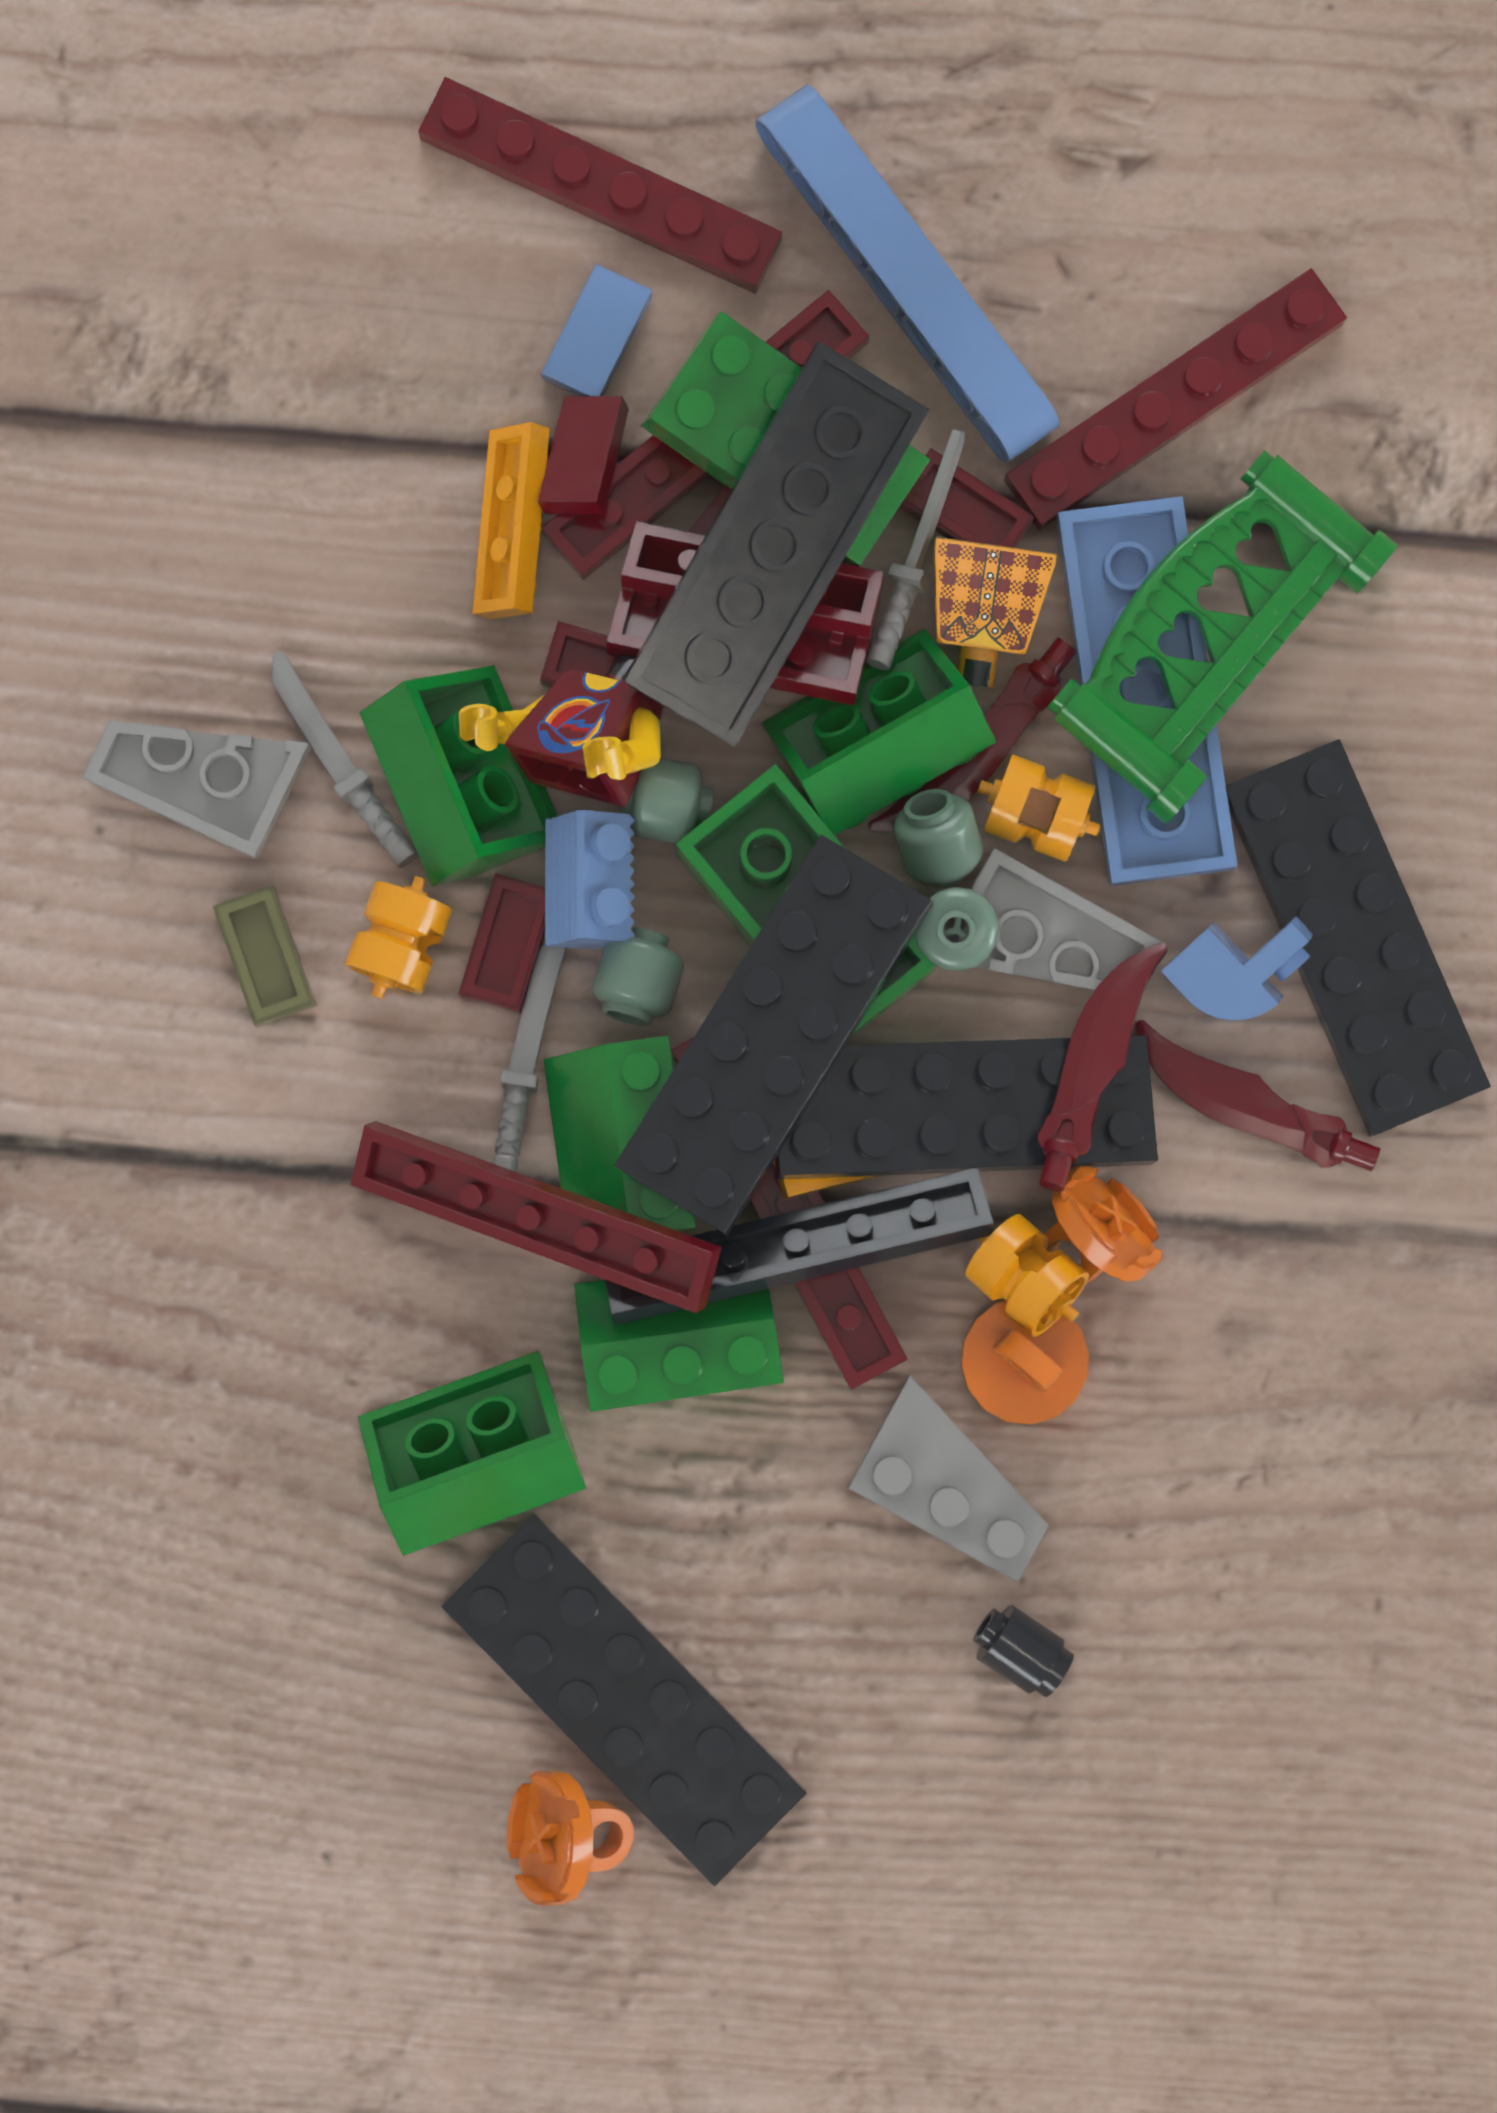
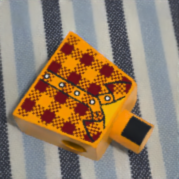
M935 537L933 555L936 641L961 646L958 671L969 685L993 687L998 652L1026 654L1056 564L1057 555L1049 552Z

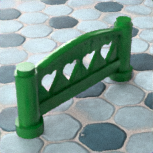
M1266 450L1262 452L1240 479L1249 487L1247 493L1217 512L1186 536L1159 562L1136 590L1111 630L1087 683L1081 686L1071 678L1047 707L1056 715L1054 720L1149 799L1151 802L1146 808L1165 824L1179 812L1208 776L1188 758L1334 582L1339 579L1353 592L1359 593L1398 547V544L1380 529L1373 535L1277 454L1274 458ZM1265 523L1273 529L1287 571L1246 565L1238 560L1235 554V547L1238 543L1251 539L1252 525ZM1226 568L1235 574L1249 616L1209 611L1200 606L1197 601V592L1200 588L1209 587L1213 584V572L1216 569ZM1189 614L1198 622L1211 662L1167 656L1159 648V636L1163 633L1174 631V620L1177 615ZM1147 659L1157 664L1172 709L1130 703L1122 698L1119 692L1120 682L1136 676L1135 667L1138 661Z

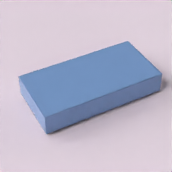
M595 264L541 373L542 380L576 396H604L652 299V290Z

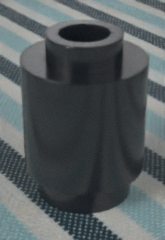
M1014 1605L1008 1606L1002 1613L995 1608L992 1609L981 1622L973 1638V1641L980 1645L976 1656L977 1660L1028 1694L1037 1691L1044 1697L1051 1695L1064 1679L1074 1658V1654L1063 1647V1638Z

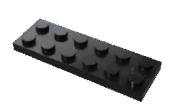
M817 342L621 682L731 747H736L930 409L822 342Z
M1337 739L1226 785L1230 814L1280 930L1297 917L1313 934L1310 941L1303 946L1310 957L1298 968V972L1369 1136H1375L1490 1088L1489 1080L1341 740Z
M820 835L614 1166L728 1236L933 906L932 900L825 836Z
M1147 1035L1131 1036L1125 1067L1110 1081L1099 1099L1100 1104L1095 1115L1092 1130V1147L1086 1154L1078 1156L1077 1162L1071 1163L1070 1168L1075 1166L1152 1165L1158 1161ZM1071 1038L846 1045L775 1159L776 1180L956 1173L977 1167L979 1172L1043 1169L1046 1156L1040 1147L1038 1133L1044 1125L1047 1116L1051 1114Z
M535 1513L441 1606L714 1887L807 1794L806 1789Z

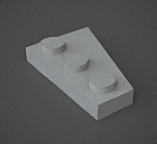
M109 720L82 778L258 860L312 746L308 742L290 740L283 742L256 739L245 735H220L193 732L183 728Z
M995 848L971 888L989 901L995 909L999 923L997 943L990 956L976 966L978 968L1096 990L1108 974L1127 958L1161 943V940ZM962 918L961 929L969 935V925ZM955 919L953 920L950 928L954 927ZM956 933L947 936L953 942L963 941Z
M908 1375L847 1488L1014 1581L1019 1582L1049 1525L913 1377Z

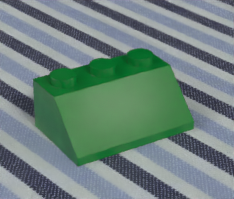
M925 628L898 644L889 670H881L865 663L855 706L806 696L761 722L806 801L834 835L845 829L860 825L869 815L901 797L912 795L923 784L957 765L971 761L979 752L996 743L970 685Z
M495 665L403 681L359 712L431 887L478 876L545 848V819L558 816L546 787L528 781L505 744L498 743L497 748L494 750L485 751L477 747L475 739L469 741L460 739L459 711L463 707L472 704H486L493 706L497 713L513 711Z
M669 1035L603 1044L543 1059L561 1189L682 1233L696 1231L695 1220L692 1214L614 1166L673 1072Z
M605 1280L574 1284L580 1345L590 1412L784 1383L769 1289L707 1303L706 1308L698 1313L682 1309L615 1325Z
M539 1350L358 1416L379 1507L403 1556L587 1489L569 1431Z

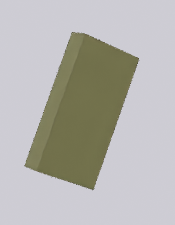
M273 885L213 906L250 1015L256 1027L317 1006L276 888Z

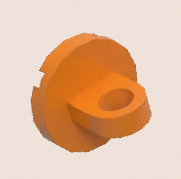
M1093 1166L1073 1167L1069 1171L1064 1191L1052 1190V1204L1058 1222L1044 1233L1048 1237L1047 1250L1049 1252L1058 1250L1062 1240L1071 1242L1076 1246L1081 1255L1080 1266L1089 1273L1087 1283L1097 1278L1103 1271L1125 1282L1140 1281L1162 1259V1249H1156L1153 1245V1242L1159 1238L1155 1222L1139 1199L1120 1181L1117 1182L1111 1178L1107 1183L1103 1182L1101 1179L1094 1177L1100 1170Z
M1007 1300L994 1303L974 1319L962 1342L961 1368L968 1392L983 1410L1004 1422L1032 1425L1056 1418L1076 1401L1087 1381L1089 1352L1082 1330L1075 1321L1070 1322L1062 1315L1045 1332L1033 1337L1005 1312Z
M536 1771L529 1775L532 1781L521 1784L513 1796L507 1823V1849L510 1859H519L522 1874L514 1875L515 1881L530 1902L541 1906L564 1905L577 1898L587 1882L589 1872H602L613 1869L624 1860L630 1852L634 1840V1826L630 1817L611 1803L602 1800H586L582 1787L569 1773L561 1771ZM609 1821L610 1832L608 1838L600 1847L593 1849L594 1829L601 1823Z

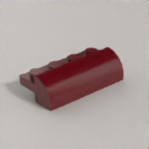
M636 521L621 573L622 588L606 641L607 655L636 657L705 535ZM841 563L773 681L771 689L855 706L865 663L867 664L866 658L875 632L883 586V571Z

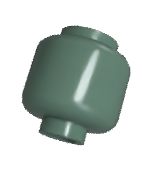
M660 758V761L654 767L641 770L630 800L625 807L620 806L619 813L630 814L635 820L630 826L635 833L633 836L676 844L695 829L696 825H700L711 816L714 789L702 787V773L696 764Z
M930 789L912 796L898 813L893 824L895 838L905 871L918 882L941 887L955 885L961 882L979 864L983 855V845L972 806L961 796L950 794L946 790Z
M959 887L938 891L930 897L933 906L915 933L919 948L929 961L945 970L963 971L974 968L987 959L997 943L999 932L997 915L989 901L972 889ZM956 917L954 927L944 930L946 922L950 918ZM962 918L969 925V935L961 929ZM956 933L963 941L953 942L947 936Z
M634 927L632 929V932L635 934L633 938H629L626 941L607 943L604 946L592 984V992L603 1003L601 1009L603 1014L624 1023L650 1026L652 1019L662 1018L671 1011L684 970V964L679 955L667 948L669 942L667 936L650 929Z

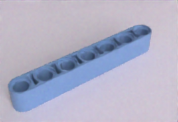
M806 84L757 118L755 121L757 131L771 155L993 452L1002 461L1008 463L1058 428L1059 419L1045 394L820 94L811 85Z

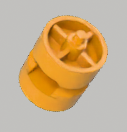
M1012 754L1002 780L995 779L994 784L982 780L977 792L989 796L987 802L992 804L983 831L1013 843H1017L1022 838L1027 837L1031 839L1034 851L1067 862L1077 837L1082 838L1085 832L1097 836L1101 825L1090 821L1091 814L1087 813L1096 785L1065 773L1060 774L1055 779L1048 778L1045 766Z
M414 876L411 887L404 885V888L382 881H375L364 912L366 918L371 922V926L368 930L356 933L344 963L345 967L370 978L369 982L374 983L371 992L373 997L383 1000L386 989L393 990L394 987L417 994H422L433 964V960L426 953L427 947L441 942L453 909L428 897V894L423 891L427 881L424 878Z
M1016 1214L1003 1222L990 1236L977 1239L982 1245L970 1260L965 1271V1277L992 1301L1001 1298L1006 1299L1005 1312L1030 1335L1036 1337L1042 1334L1062 1315L1070 1322L1076 1319L1079 1312L1071 1305L1085 1287L1089 1273L1063 1250L1049 1252L1047 1250L1048 1237L1024 1216Z

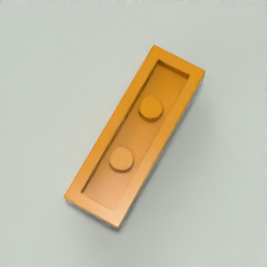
M527 422L489 430L473 615L492 620L533 614L534 595L537 586L536 573L539 540L542 529V508L538 503L548 463L547 454L550 432L548 427Z

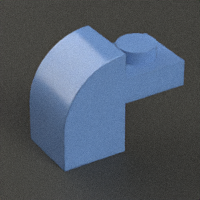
M1295 917L1252 957L1248 958L1223 930L1213 922L1161 972L1200 1011L1224 1020L1251 1019L1270 1011L1279 1004L1283 995L1268 978L1275 974L1283 982L1310 957L1303 946L1310 941L1313 934Z

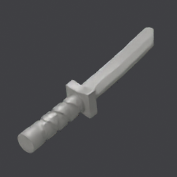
M956 429L951 431L905 565L892 563L888 575L895 582V587H893L890 602L885 608L882 617L883 621L880 622L877 629V637L874 638L873 645H871L866 658V662L881 670L890 669L895 651L898 648V641L902 638L904 628L906 627L905 622H908L912 610L911 607L915 603L917 593L927 596L929 594L932 583L926 578L925 571L921 570L961 455L965 441L964 431Z
M282 651L276 652L273 655L272 663L273 683L313 750L337 785L333 788L345 805L350 802L352 806L356 807L357 813L363 821L367 822V826L374 836L378 837V841L383 848L389 852V856L397 867L402 868L408 865L418 856L416 848L410 840L405 838V833L399 825L395 824V820L384 809V805L379 798L372 793L373 790L370 787L374 784L362 767L357 770L312 701L286 654Z
M545 943L539 949L531 976L509 1071L502 1070L501 1076L502 1088L507 1089L505 1090V1100H503L502 1119L499 1122V1137L496 1139L494 1150L496 1154L493 1157L492 1163L517 1172L518 1167L517 1158L520 1156L521 1137H523L524 1118L527 1116L529 1105L527 1101L530 1099V1092L537 1093L539 1080L538 1076L534 1075L555 986L566 952V948L545 946Z

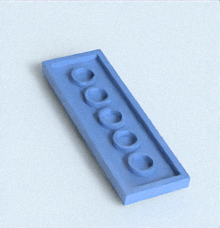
M1183 496L1058 512L1056 525L1073 642L1076 650L1079 683L1081 686L1090 679L1092 670L1111 630L1136 590L1159 562L1188 536ZM1189 614L1177 615L1174 620V631L1163 633L1159 636L1158 645L1160 650L1167 656L1207 662L1205 643L1197 620ZM1147 659L1138 661L1135 667L1136 676L1120 682L1119 692L1122 698L1130 703L1172 709L1157 664ZM1217 724L1188 758L1208 776L1167 824L1163 823L1146 808L1151 802L1089 750L1094 785H1096L1095 793L1109 887L1232 871L1238 867Z

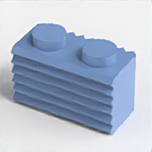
M576 810V812H569V814L545 819V946L594 950L604 947L607 943L626 941L635 936L630 930L635 923L630 917L635 911L630 904L635 898L630 891L635 885L630 879L635 872L630 866L635 860L630 853L635 847L630 841V838L635 834L630 826L635 820L630 814Z

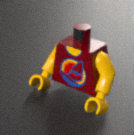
M628 655L617 656L605 677L574 669L564 672L545 695L524 709L497 713L493 706L472 704L463 707L459 711L460 739L465 741L475 739L477 747L485 751L494 750L497 748L498 743L505 744L529 782L625 807L630 800L641 770L654 767L661 758L660 722L645 695L621 682L635 659Z

